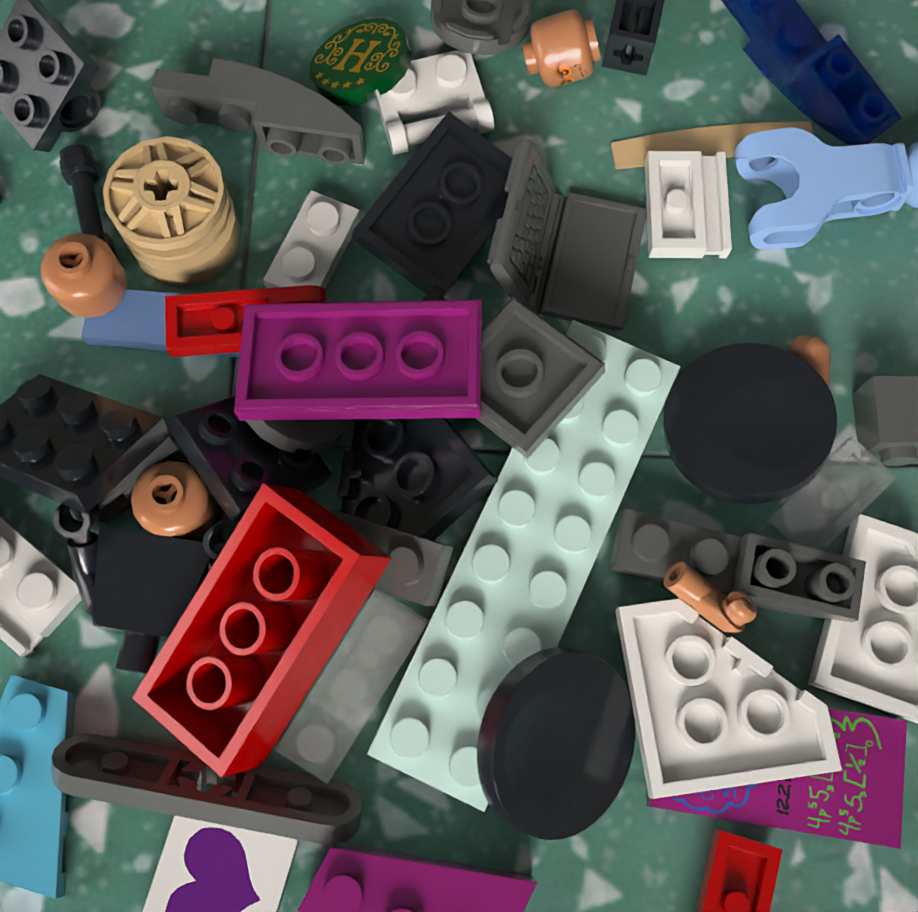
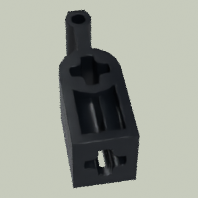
M616 0L602 67L647 75L656 44L665 0ZM627 45L632 46L629 59L625 58Z

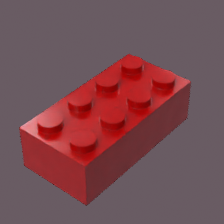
M263 483L132 698L221 778L262 766L392 557L301 490Z

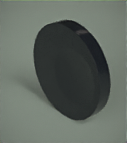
M739 343L722 346L692 361L673 382L664 407V438L667 450L681 474L705 493L718 499L741 504H760L776 501L796 493L809 484L825 465L837 430L836 405L832 393L821 375L797 355L775 346L759 343Z
M558 647L545 649L530 655L517 664L504 677L486 707L477 743V769L480 784L489 805L503 821L530 836L545 840H560L584 831L594 824L611 806L627 777L633 757L636 732L631 696L619 673L608 662L598 656L570 648Z

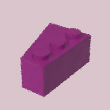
M339 843L330 847L297 911L524 912L537 885V881L530 874L513 871L506 872L477 867L471 864L453 863L417 857L411 854Z

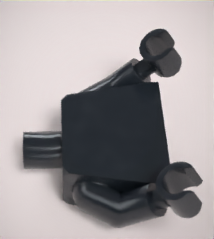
M60 504L53 513L52 522L59 534L68 537L66 543L72 573L86 613L92 617L93 626L108 632L123 634L115 669L147 674L156 659L160 640L167 641L224 548L226 542L221 535L224 521L220 520L206 531L203 542L100 526L99 534L97 535L91 532L90 528L100 517L98 504L87 514L81 512L84 522L74 519L71 515L70 507Z

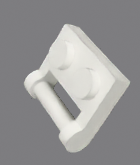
M455 50L412 60L405 76L390 91L381 96L378 90L374 91L392 155L408 152V146L423 143L445 115L403 125V121L468 106V110L452 114L479 134L494 131L492 109L489 101L485 98L470 53Z

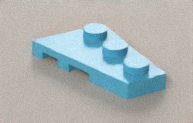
M10 675L0 700V881L57 899L65 896L66 872H62L63 839L65 836H68L69 812H65L66 793L61 792L53 784L51 756L58 744L73 736L76 693L24 677Z

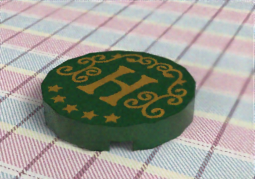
M384 18L365 19L348 25L331 35L317 49L310 63V78L320 95L337 106H357L368 102L365 95L378 90L381 96L390 91L405 76L412 61L409 40L397 22Z

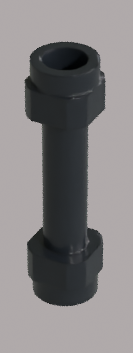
M69 145L60 151L59 163L63 178L68 185L72 186L81 233L95 235L109 245L116 256L114 243L109 234L104 232L94 188V183L99 179V173L91 148L85 145Z

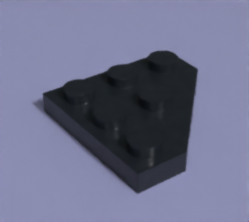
M447 418L352 419L355 422L351 451H344L337 496L343 499L342 512L435 540L495 485L498 479ZM373 588L366 600L370 601L380 590Z

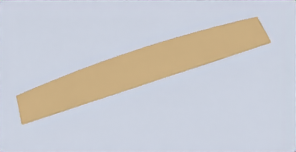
M811 122L730 124L646 135L612 142L611 147L615 169L645 167L644 162L648 151H701L702 156H716L717 152H725L726 158L734 157V150L737 145L750 134L789 127H797L813 134Z

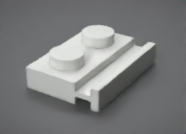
M648 151L644 166L649 258H703L704 255H718V258H727L732 249L725 152H717L716 156H702L701 151Z
M0 517V639L19 656L30 658L35 652L33 649L44 637L51 635L80 603L81 597L72 576L12 524Z

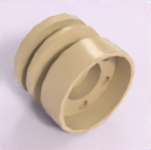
M165 136L143 140L124 151L111 166L103 187L105 210L132 255L146 274L161 283L184 287L205 283L228 267L237 255L242 232L239 216L234 202L229 195L221 168L209 151L190 140Z

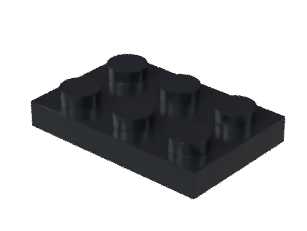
M448 111L354 228L351 239L425 294L437 284L444 290L442 296L445 297L494 233L497 220L503 217L508 197L505 186L512 158Z
M38 374L35 378L20 385L16 393L0 405V478L87 514L170 436L163 417Z

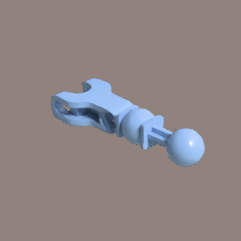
M789 127L750 134L734 150L737 170L744 179L770 181L781 188L786 197L785 200L762 206L749 223V239L751 244L757 249L768 250L804 246L816 236L820 227L830 220L870 216L887 211H899L904 203L913 208H918V142L911 144L906 149L904 143H895L894 145L872 143L832 147L824 144L808 131L797 127Z

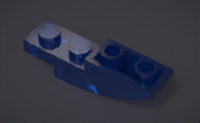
M721 0L751 39L743 50L757 68L798 110L837 139L850 146L869 144L902 119V116L843 38L838 34L827 42L796 0Z

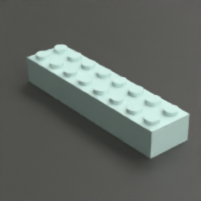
M575 320L572 321L566 335L605 363V373L528 459L512 447L498 477V482L492 489L367 755L485 812L488 801L483 793L478 775L477 743L486 707L498 685L517 664L534 653L549 648H557L680 368L679 365Z

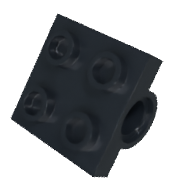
M17 0L0 31V112L33 150L50 152L61 132L71 133L87 127L97 117L101 108V98L90 84L100 67L40 0Z
M236 396L175 415L168 428L232 524L241 520L263 483L298 489L306 493L324 485L332 474L318 453L309 454L312 449L303 450L298 448L295 453L280 450L260 438L246 421H239L234 413Z

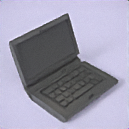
M528 138L523 139L520 146L514 149L505 191L508 192L503 217L497 220L487 263L491 265L490 269L510 299L514 296L539 315L567 321L575 320L582 324L604 329L623 330L647 209L570 192L568 197L562 196L560 193L555 192L556 185L534 143Z

